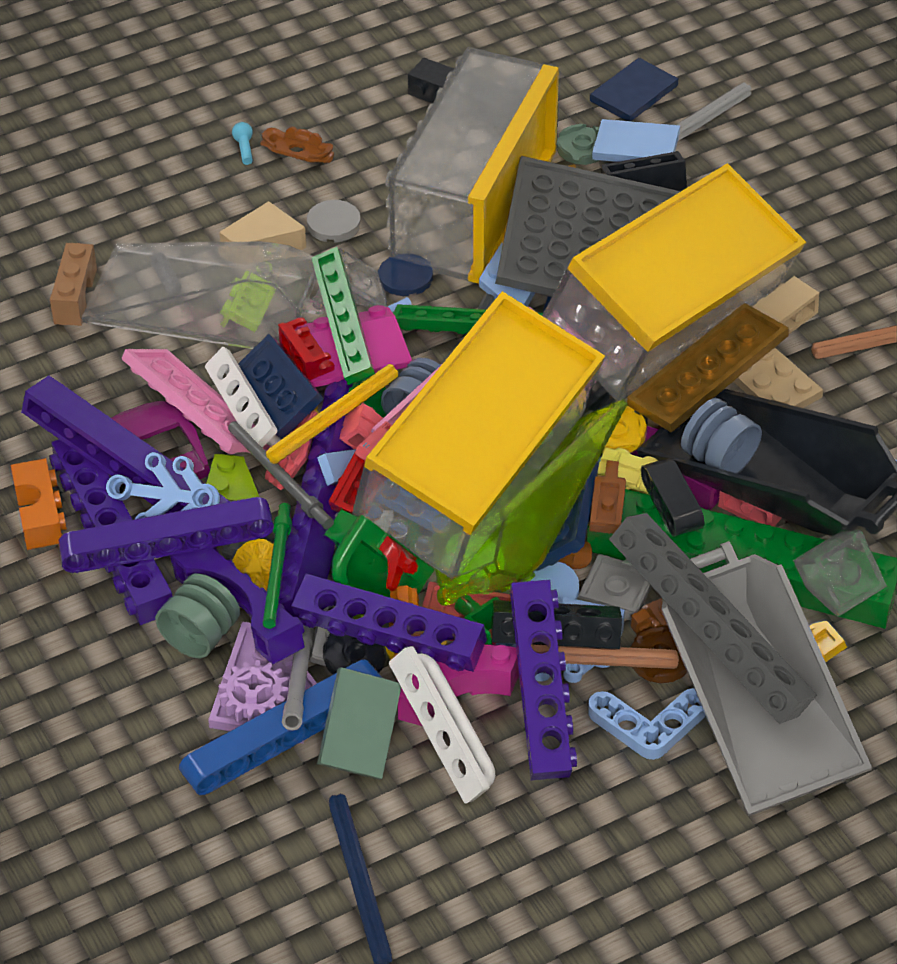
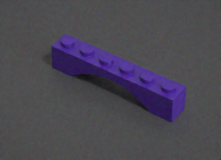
M216 547L170 555L175 578L181 584L184 583L188 576L196 573L207 575L217 580L230 591L238 605L252 618L251 630L256 650L272 665L305 648L302 635L305 630L302 622L298 617L291 616L280 602H278L275 627L268 629L263 626L266 590L256 586L246 573H241L231 560H226L220 555Z

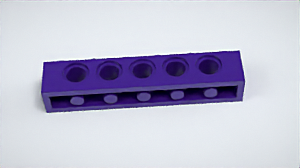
M305 574L292 603L293 612L300 619L303 626L309 628L321 627L336 636L348 635L355 637L367 645L376 643L386 646L387 649L394 653H399L404 648L413 646L417 654L429 655L435 661L444 663L456 671H463L465 669L474 672L487 640L484 624L309 574ZM328 606H335L329 611H324ZM358 614H364L360 619H352ZM386 623H394L391 627H382ZM416 631L424 632L420 636H411ZM445 640H454L449 645L441 644Z
M550 580L511 583L510 599L530 779L532 781L570 777L572 767H577V755L575 747L569 746L568 735H573L572 716L566 715L565 703L570 702L568 683L562 684L561 671H566L564 652L558 651L557 640H562L561 621H555L554 609L559 607L557 589L551 590ZM531 611H540L544 614L545 620L534 622L529 618L528 614ZM535 642H543L548 646L549 651L539 654L532 649L531 645ZM539 673H546L552 678L553 682L549 685H541L536 681L535 676ZM548 704L554 707L556 714L553 717H544L540 714L538 708ZM547 736H552L559 741L560 746L557 749L551 750L543 745L542 740Z

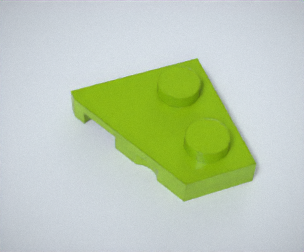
M214 454L206 484L214 486L219 494L230 502L259 497L244 456Z

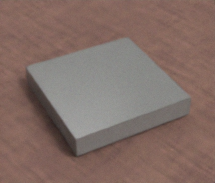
M598 554L579 592L577 600L620 607V609L625 610L624 619L631 620V615L640 611L652 586L634 566L622 563V560Z

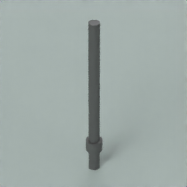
M231 422L228 430L301 504V509L310 518H315L323 528L329 529L332 527L334 520L323 510L322 503L316 497L309 496L278 463L272 464L266 457V451L238 422Z

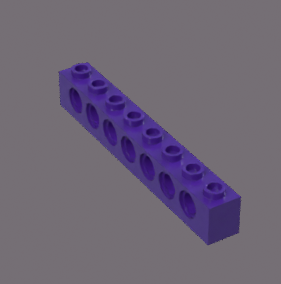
M60 439L51 442L53 454L49 455L51 466L55 469V472L59 471L61 473L59 475L61 485L65 492L70 491V500L75 512L80 510V519L84 529L133 520L123 501L108 495L106 485L110 477L107 472ZM154 559L105 568L107 573H113L114 577L112 579L118 594H124L126 610L130 616L135 615L139 625L154 621L161 607L169 598L173 597Z

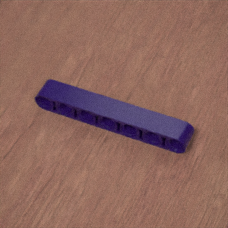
M254 497L65 533L59 539L61 563L63 569L67 572H85L264 538L272 533L274 524L270 506L266 499Z

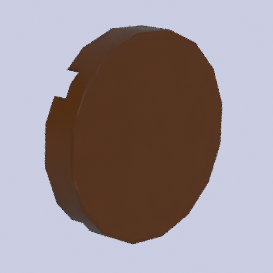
M650 628L635 637L630 648L676 650L679 655L678 666L675 669L632 667L640 677L650 682L669 683L686 675L687 670L672 634L669 632V628Z

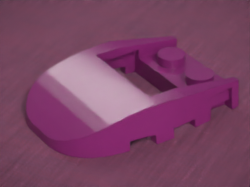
M155 401L111 417V419L141 440L179 426L192 445V451L179 456L192 460L194 465L193 471L199 480L209 476V464L197 431L176 406L166 401ZM176 456V457H174V458H171L170 460L174 461L175 458H177V457H179V456ZM182 461L180 463V467L185 469L187 463L186 461Z

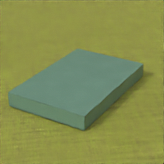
M342 667L338 668L317 764L378 780L382 779L401 691L399 682Z

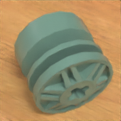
M195 573L187 577L174 596L169 598L155 616L156 626L166 641L179 652L189 657L201 659L209 655L219 643L222 635H225L230 627L235 624L240 616V608L235 597L225 586L207 575Z

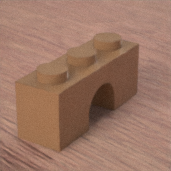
M66 243L50 297L54 324L82 326L87 308L86 287L93 286L97 271L93 244Z

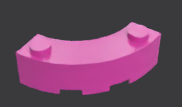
M484 645L474 672L465 669L463 671H456L444 663L437 662L456 697L468 692L471 695L502 694L511 696L519 677L516 648L511 646ZM413 674L412 683L418 690L419 681L416 675ZM401 688L398 701V720L422 726ZM428 702V713L431 717L434 718V708L432 704Z

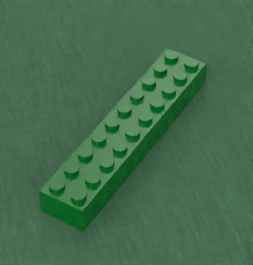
M625 489L622 522L626 517L647 513L689 559L718 549L720 544L730 541L738 560L755 554L774 564H782L801 607L886 629L897 594L896 557L703 508L701 509L705 521L704 528L673 537L650 495ZM589 523L587 542L590 543L592 552L623 561L626 560L625 556L609 540L613 533L589 531ZM724 559L700 568L702 573H706L727 565V562Z

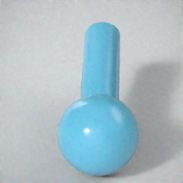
M238 122L232 128V136L239 142L243 164L248 165L253 162L249 143L253 130L248 123Z

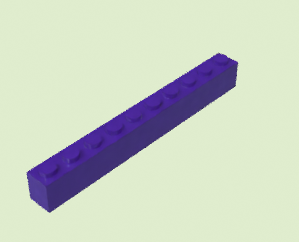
M345 379L331 383L325 390V397L320 412L349 392V388L353 387V384L348 385ZM346 415L314 437L301 486L309 496L316 497L322 503L323 510L333 520L338 512L331 509L329 499L337 484L327 486L317 457L325 453L354 450L339 439ZM298 501L292 519L291 533L286 542L279 602L293 617H295L292 609V603L305 574L328 579L336 546L331 539L324 535L328 529L323 528L315 518L308 517L301 509V504Z

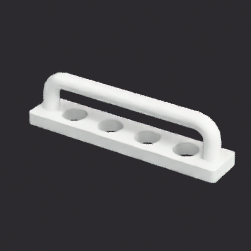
M221 347L206 363L205 368L238 424L262 448L266 444L272 447L281 440L275 435L278 431L230 350ZM239 385L236 393L232 395L234 388ZM248 402L247 408L242 411L244 404ZM255 419H258V423L255 427L252 428L253 422L255 421Z
M413 646L404 648L389 661V665L463 802H472L486 792L495 780L494 765L437 662L429 655L417 654ZM413 674L416 675L419 681L418 690L412 683ZM428 702L431 703L434 708V718L431 717L428 713ZM443 731L447 732L450 737V746H447L443 740ZM459 759L465 764V775L459 769Z

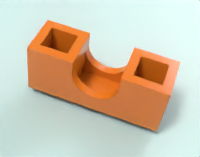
M46 458L11 465L18 506L33 504L19 508L27 550L59 544V539L62 536L61 531L67 530L64 512L57 513V509L62 508L59 490L53 491L52 489L53 487H58L55 469H48Z

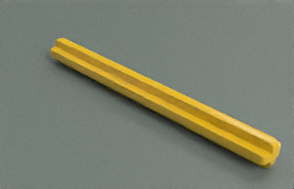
M388 364L266 451V457L272 464H277L387 386L399 376L394 365Z

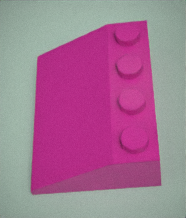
M377 305L370 307L369 311L358 313L375 373L388 364L394 365L396 370L406 368L412 361L396 317L390 308ZM320 317L312 323L297 327L295 330L308 326L314 339L324 352H328L331 355L329 360L335 365L334 371L310 380L314 387L343 380L344 376L328 317Z

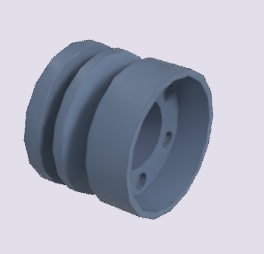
M428 358L412 360L403 369L399 377L394 379L384 390L381 396V406L385 414L387 415L441 365Z
M713 398L700 406L692 415L684 429L681 447L684 452L694 456L697 461L738 474L755 454L761 441L762 430L758 424L741 414L738 415L736 409L727 406V403L721 399Z

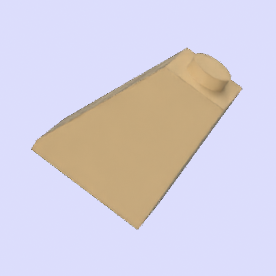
M269 201L219 232L222 254L238 265L306 248L305 227Z

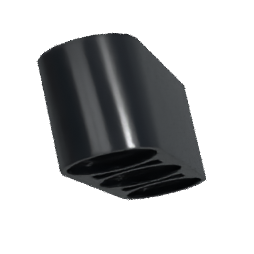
M670 457L642 465L641 477L643 484L670 534L675 537L704 528L705 521L702 509L674 459Z

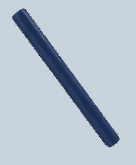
M341 793L332 795L329 798V807L374 964H390L392 962L391 949L347 798Z

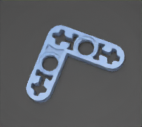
M694 688L682 692L652 721H649L609 692L601 691L594 693L589 698L588 715L593 722L642 757L652 760L659 759L706 716ZM669 719H676L682 725L673 729L667 727L664 723ZM627 720L633 722L636 727L631 730H624L618 724ZM657 738H658V745L655 744V743H653Z

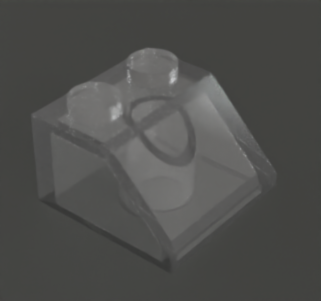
M862 530L841 531L793 560L805 587L836 616L842 615L887 587Z

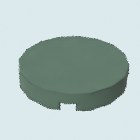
M575 124L563 129L559 133V138H557V151L559 155L566 161L574 164L587 165L600 161L592 159V151L599 127L593 126V128L586 127V124Z

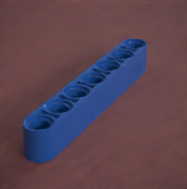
M360 660L346 668L383 678L367 660ZM336 674L305 690L303 719L299 729L291 731L282 725L283 710L286 703L284 701L185 756L179 764L180 772L198 795H206L324 730Z

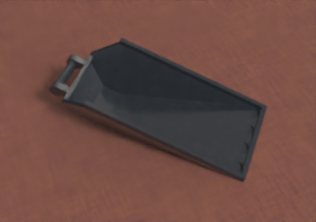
M728 389L722 390L714 398L721 399L727 403V406L736 409L738 415L741 414L758 424L762 430L761 441L755 454L738 474L708 466L705 462L697 461L694 456L683 451L681 439L691 417L672 432L661 427L637 449L638 456L642 458L650 456L660 461L671 457L676 462L682 475L809 530L835 538L852 533L858 526L864 527L866 531L876 535L883 529L884 522L897 510V462L881 438L877 426ZM888 496H892L875 514L872 513Z

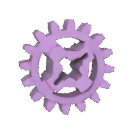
M256 660L254 666H249L247 661H244L242 669L232 666V676L224 674L222 676L223 684H219L220 705L225 707L227 716L235 714L236 722L238 723L243 718H248V721L286 701L289 688L288 678L283 677L281 668L273 671V665L270 662L263 667L260 660Z

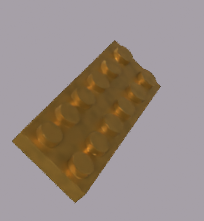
M743 303L627 397V406L672 432L691 417L700 406L713 399L789 336V327L752 306Z

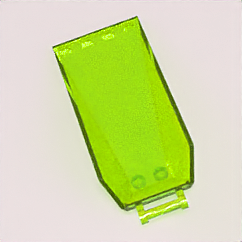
M624 398L553 429L471 536L463 531L461 525L451 519L427 541L432 547L437 583L441 587L437 591V600L441 605H451L458 598L468 594H489L497 590L503 593L511 588V583L527 582L535 577L534 571L545 560L628 405Z

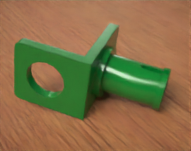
M462 595L466 601L459 597L455 603V610L465 616L464 619L484 624L487 636L485 645H493L491 633L489 632L492 625L493 600L500 599L494 597L481 606L469 595Z

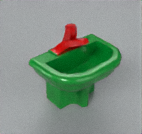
M341 509L334 519L332 527L324 534L337 546L332 559V577L334 582L390 597V591L397 590L398 586H409L417 588L419 595L434 572L431 566L363 515L356 517Z

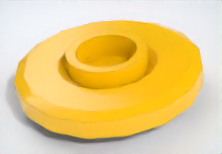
M255 539L243 544L237 550L232 562L241 573H246L256 586L264 588L267 592L274 544L265 539Z

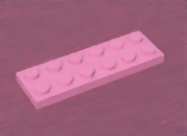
M125 349L122 360L131 367V371L144 378L150 388L157 390L165 397L167 403L176 406L187 420L194 422L201 428V432L217 442L222 451L228 454L249 452L228 430L229 424L236 420L223 397L167 349ZM266 444L263 449L267 451L271 446Z

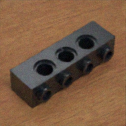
M493 600L491 635L492 642L515 644L511 601ZM559 603L558 609H554L555 621L560 620L562 626V640H557L558 646L620 649L622 628L620 607ZM531 611L528 614L529 618L534 622L545 620L544 614L540 611ZM535 642V643H533L532 645H546V644L543 643V642Z

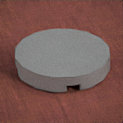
M326 200L316 204L307 214L308 231L320 241L327 242V239H334V242H342L351 239L360 229V212L354 205L346 201Z

